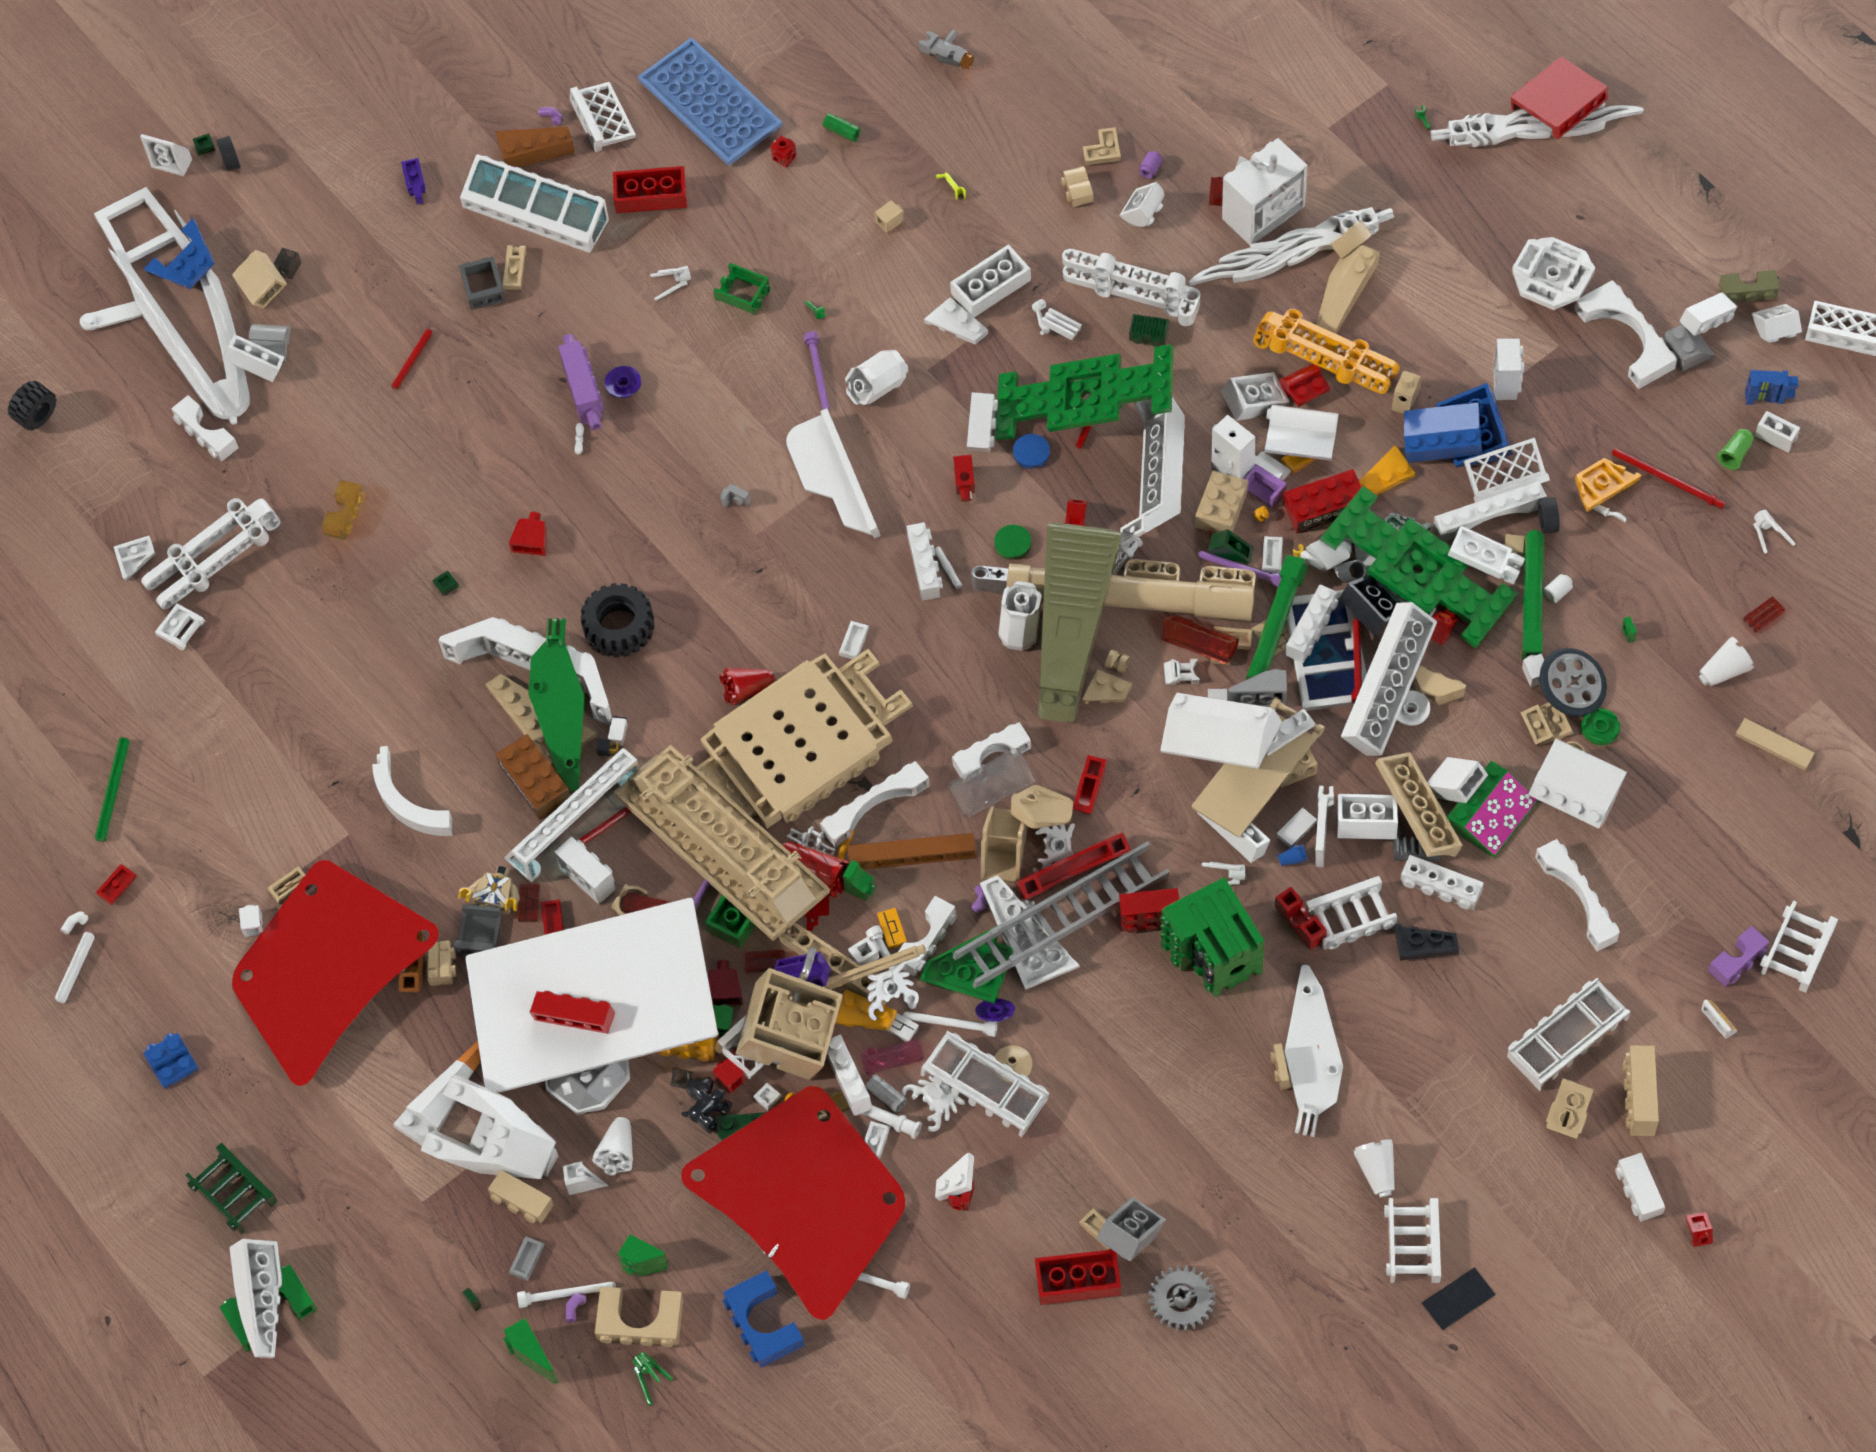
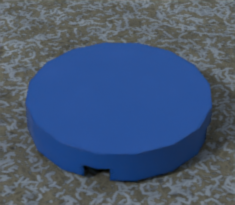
M1027 434L1021 436L1015 442L1013 455L1015 461L1021 467L1033 469V467L1043 466L1048 461L1050 446L1042 436Z

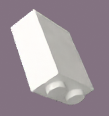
M1447 757L1427 783L1437 799L1466 803L1488 774L1478 761Z

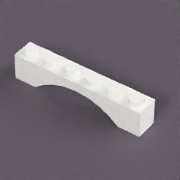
M1540 481L1435 516L1433 528L1437 537L1445 542L1456 537L1460 526L1471 529L1484 521L1498 516L1538 510L1539 499L1547 498V495Z
M916 761L912 764H907L898 773L888 776L883 783L873 786L866 794L856 797L849 805L842 806L834 815L824 818L820 823L821 830L833 847L837 848L847 838L851 837L858 821L872 807L892 798L916 796L930 787L929 777Z
M1556 839L1538 848L1535 858L1546 874L1555 876L1565 882L1578 895L1587 915V938L1598 952L1618 941L1619 928L1609 919L1607 909L1599 904L1598 896L1588 887V881L1585 876H1581L1578 872V866L1567 855L1566 847Z

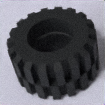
M36 380L28 381L13 394L7 409L8 415L28 431L38 429L53 414L57 402L56 395Z

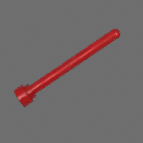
M1359 619L1353 620L1355 689L1351 693V702L1355 704L1362 687L1361 630Z

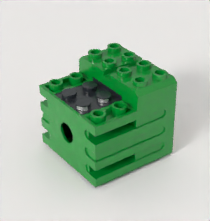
M1225 877L1162 909V916L1160 917L1162 925H1160L1162 941H1160L1163 950L1170 952L1172 955L1170 960L1175 968L1179 967L1181 971H1185L1194 967L1197 976L1203 978L1205 989L1208 993L1211 992L1214 997L1220 995L1224 987L1230 990L1235 985L1248 981L1249 975L1252 973L1255 976L1263 973L1264 939Z

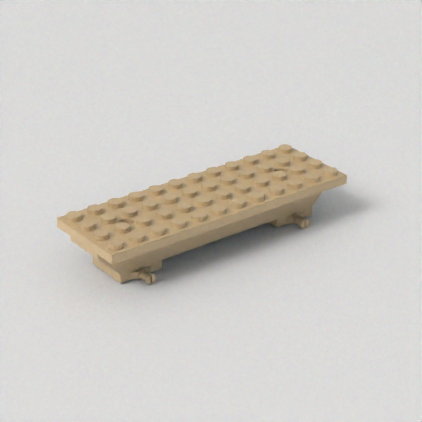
M670 745L628 778V781L614 791V796L774 941L830 893V888L798 860L800 855L797 851L791 854L692 765L693 758L690 755L684 757Z

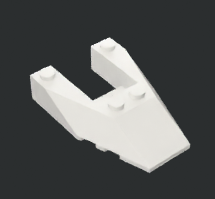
M450 1076L443 1095L482 1112V1115L469 1146L438 1131H431L427 1133L421 1151L480 1174L498 1175L500 1170H503L513 1177L541 1179L556 1141L539 1125H536L511 1099L461 1076Z

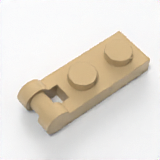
M507 246L503 289L521 290L527 253L526 246Z

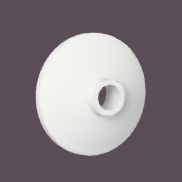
M1408 691L1397 721L1408 726L1424 722L1430 714V703L1426 696L1417 691ZM1408 710H1414L1413 713H1409V712H1407V711H1408Z

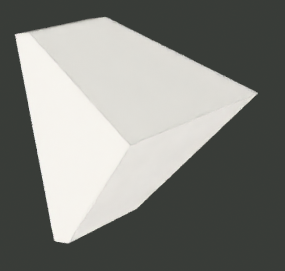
M582 1161L563 1166L565 1184L569 1195L608 1186L585 1167Z

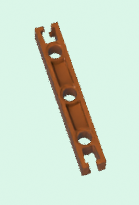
M974 833L847 845L849 862L851 860L858 862L863 870L976 858Z

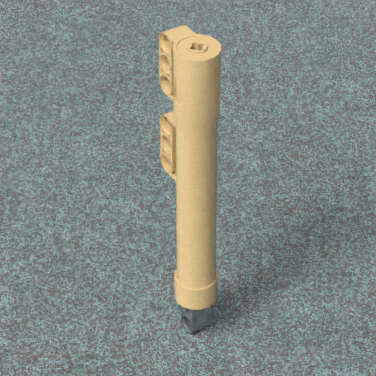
M1131 559L1125 564L1124 576L1112 575L1104 606L1192 614L1194 617L1251 622L1254 608L1256 575L1252 570L1206 566L1201 570L1200 581L1186 582L1180 581V567L1176 563ZM1010 563L1009 568L977 566L972 570V587L977 591L1004 593L1005 588H1010L1017 581L1034 584L1044 601L1045 568Z

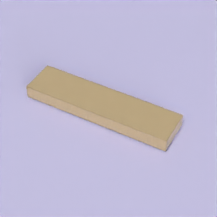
M1744 718L1735 734L1738 738L1804 771L1815 754Z

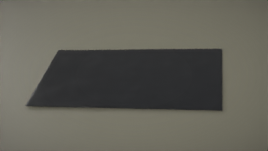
M1474 1267L1423 1301L1422 1304L1440 1328L1444 1330L1496 1294Z

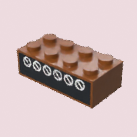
M528 733L495 753L499 766L538 819L557 809L570 797L569 789Z

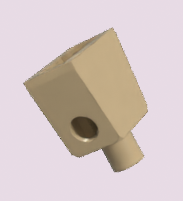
M1407 371L1402 372L1394 392L1392 411L1404 414V411L1412 410L1421 389V376ZM1402 396L1405 397L1407 401H1402Z

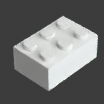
M1497 339L1493 364L1496 400H1517L1518 393H1521L1524 362H1522L1523 346H1520V339Z
M1338 794V838L1397 839V801L1393 795Z
M571 836L555 851L559 868L598 904L602 903L616 890L611 868L606 864L602 865L596 854L593 852L589 853L586 850V846L580 840L576 841Z

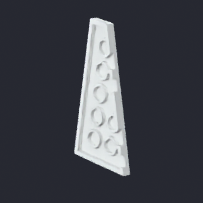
M999 876L980 883L997 925L1003 924L1028 910ZM1035 916L1024 921L1038 942L1049 937ZM1019 925L1008 930L1022 952L1033 946ZM1002 935V937H1003V939H1004V941H1005V944H1006L1007 946H1010V944L1007 942V940L1005 939V937ZM1055 942L1015 965L1026 990L1075 970L1080 965L1058 942Z

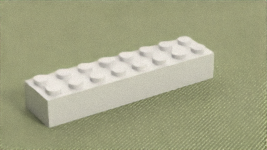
M1412 602L1396 603L1341 735L1344 740L1366 756H1380L1383 754L1437 624L1436 620Z

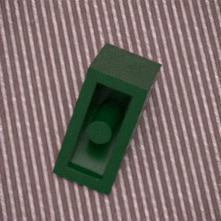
M1229 529L1212 534L1208 550L1216 556L1249 564L1254 547Z

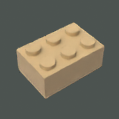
M1212 471L1195 515V528L1211 533H1217L1226 529L1233 532L1248 493V480Z

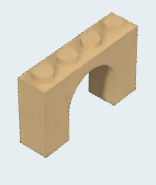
M600 1287L595 1327L597 1340L602 1343L617 1341L625 1345H630L632 1342L640 1343L643 1346L660 1344L663 1347H672L673 1345H678L684 1299L682 1292L661 1291L659 1313L654 1322L644 1328H632L621 1320L623 1299L621 1288Z

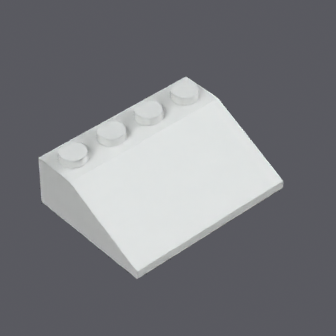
M1556 738L1528 795L1596 828H1600L1607 819L1627 772Z

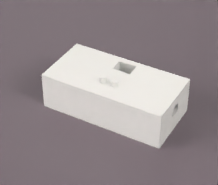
M1229 415L1212 429L1211 467L1217 472L1244 479L1254 467L1256 437Z

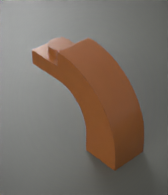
M423 930L417 934V940L420 942H424ZM425 954L399 973V992L420 991L424 979Z

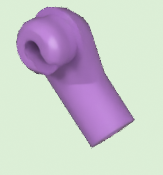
M542 107L538 110L539 116H550L554 125H560L561 121H563L562 114L554 107Z

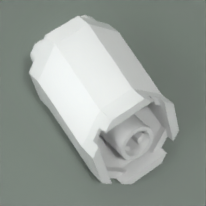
M896 350L880 351L858 367L851 368L845 378L846 383L849 385V388H846V393L854 404H871L892 389L901 386L906 378L908 366Z
M1017 581L1014 583V586L1004 589L998 634L1003 645L1008 649L1028 650L1036 643L1039 632L1042 595L1040 592L1038 593L1032 583Z

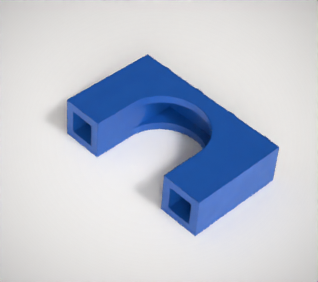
M767 1270L723 1292L725 1299L722 1302L726 1310H731L734 1315L731 1317L736 1329L740 1327L742 1331L740 1337L745 1346H750L752 1350L749 1352L750 1357L754 1363L758 1362L760 1368L805 1346L795 1322L772 1333H760L749 1325L748 1317L753 1307L778 1294L776 1286Z

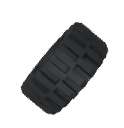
M611 583V586L606 587L604 585L600 587L601 590L593 591L591 593L592 597H587L584 601L585 605L582 606V615L580 616L587 643L596 652L600 653L602 651L604 656L609 657V655H613V658H619V655H624V657L630 656L631 652L637 653L640 651L641 646L645 647L648 644L647 639H651L652 631L655 627L651 604L645 594L640 590L638 591L637 587L633 585L628 587L625 583H621V585ZM614 611H627L635 616L630 625L620 630H609L600 625L604 617Z

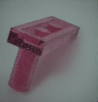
M918 1039L879 1050L874 1046H869L866 1048L865 1054H861L866 1075L924 1059Z

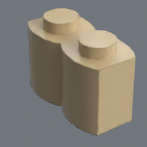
M1085 167L1063 171L1064 177L1061 178L1063 188H1067V201L1071 202L1073 207L1094 202L1093 191Z

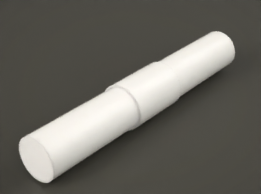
M936 547L935 554L955 588H961L962 583L941 547Z

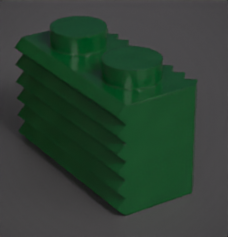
M1133 314L1129 330V340L1136 344L1149 343L1155 347L1166 345L1169 319Z

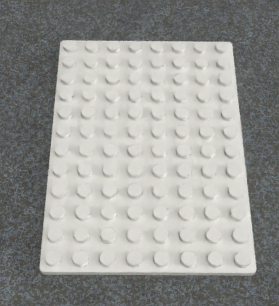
M692 898L678 900L466 956L485 1088L496 1093L714 1038L718 1035L696 910ZM536 991H551L557 995L569 994L574 998L586 997L596 1002L600 1000L609 1002L615 1011L609 1033L605 1034L534 1021L530 1014V1009Z

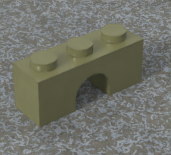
M1776 270L1758 271L1755 284L1752 285L1744 284L1740 279L1739 273L1720 276L1719 290L1720 293L1725 294L1733 303L1772 300L1778 297L1779 283Z

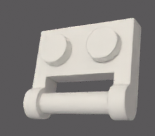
M176 604L155 633L156 636L183 651L187 646L188 640L198 627L205 623V620L194 612ZM189 620H192L193 623L180 639L176 638Z

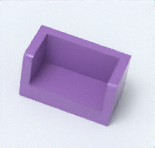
M1257 464L1244 478L1248 480V493L1271 508L1283 497V492L1286 491L1287 483Z

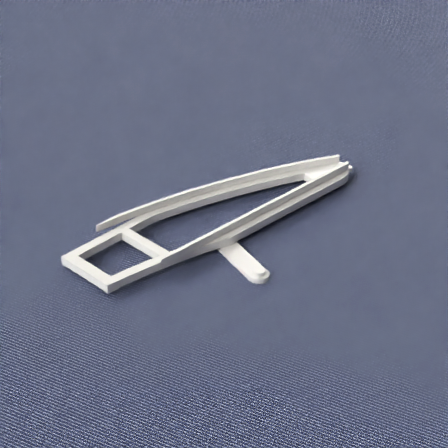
M147 187L94 213L114 252L109 248L108 250L127 278L135 301L86 313L80 318L81 327L89 331L144 317L207 409L214 416L221 419H229L230 423L235 425L237 417L243 414L250 405V394L244 369L223 360L227 379L213 383L131 265L132 262L173 241H176L182 250L190 242ZM145 202L166 228L167 232L125 252L109 220ZM174 210L182 227H184L186 223L183 221V219L177 213V211ZM210 268L199 281L208 302L222 356H224L236 332L219 278Z

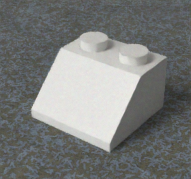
M1787 304L1751 313L1760 337L1770 343L1776 342L1782 337H1795L1796 333L1802 332L1799 311Z

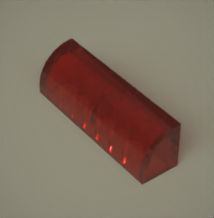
M1175 614L1164 619L1161 636L1163 641L1227 664L1236 652L1239 642L1237 637Z

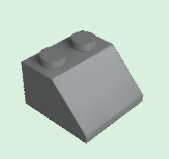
M1683 325L1665 332L1664 341L1666 346L1676 354V363L1682 372L1715 356L1700 334L1694 336Z

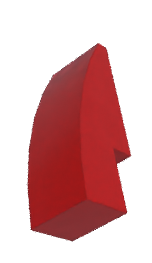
M1087 755L1072 810L1092 814L1108 761L1106 759Z

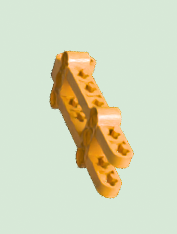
M1296 309L1287 310L1284 316L1272 311L1267 312L1258 324L1253 338L1255 346L1260 349H1265L1269 345L1271 351L1275 353L1287 351L1335 373L1336 379L1340 383L1349 384L1355 382L1379 394H1384L1391 386L1390 379L1395 378L1400 371V366L1397 362L1370 350L1369 344L1366 341L1357 339L1352 342L1302 319V313Z

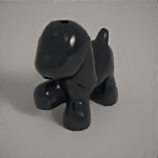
M694 1077L689 1080L686 1089L688 1095L696 1103L688 1111L681 1114L684 1117H689L691 1121L698 1123L707 1133L711 1134L716 1129L717 1123L714 1122L715 1119L708 1115L715 1110L725 1115L730 1110L732 1102L726 1099L722 1100L726 1095L724 1089L716 1088L711 1093L714 1085L711 1077Z

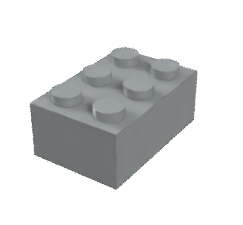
M1132 1197L1105 1220L1097 1239L1106 1247L1117 1252L1122 1258L1131 1261L1158 1237L1166 1219Z

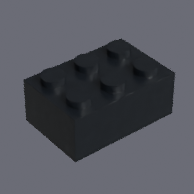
M1371 575L1349 582L1339 598L1375 637L1384 634L1396 603H1401L1384 584Z

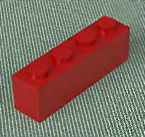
M536 991L530 1014L534 1021L608 1034L615 1011L607 1001L600 1000L596 1002L586 997L579 999L569 994L557 995L551 991Z

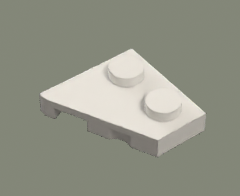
M967 1153L936 1180V1199L942 1201L948 1199L949 1195L956 1196L972 1190L974 1156Z

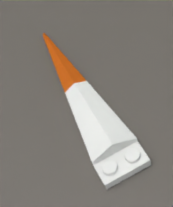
M478 1041L406 1107V1110L394 1122V1128L421 1146L428 1132L440 1131L456 1103V1100L443 1095L450 1076H461L467 1080L471 1078L481 1061Z

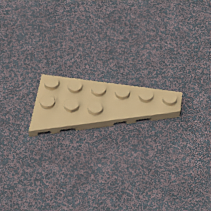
M502 674L486 683V688L524 735L528 733L550 765L554 766L529 698V691ZM583 725L581 747L597 737V733Z

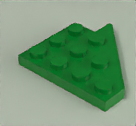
M991 929L927 961L920 981L995 1004L1007 971L974 988V980L984 974L970 952L957 960L953 958L956 950L988 933ZM997 936L992 939V942L1004 959L1008 961L1014 950L1010 946L997 943ZM986 943L975 949L989 970L1001 965Z

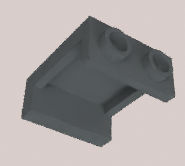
M477 904L462 905L463 916L458 940H455L454 943L456 955L467 956L497 948L503 919L501 909L492 905L487 907Z

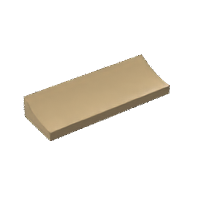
M1408 752L1377 759L1376 766L1427 857L1438 855L1456 857L1463 845L1411 753Z

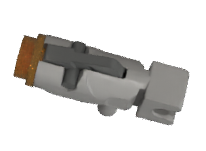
M952 30L945 40H941L937 34L927 31V41H919V50L929 56L931 54L937 56L938 62L963 69H969L973 64L974 56L971 55V52L952 44V41L958 35L956 30Z

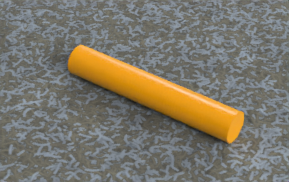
M852 831L851 837L842 843L837 858L844 860L848 850L847 845H850L855 833L854 831Z

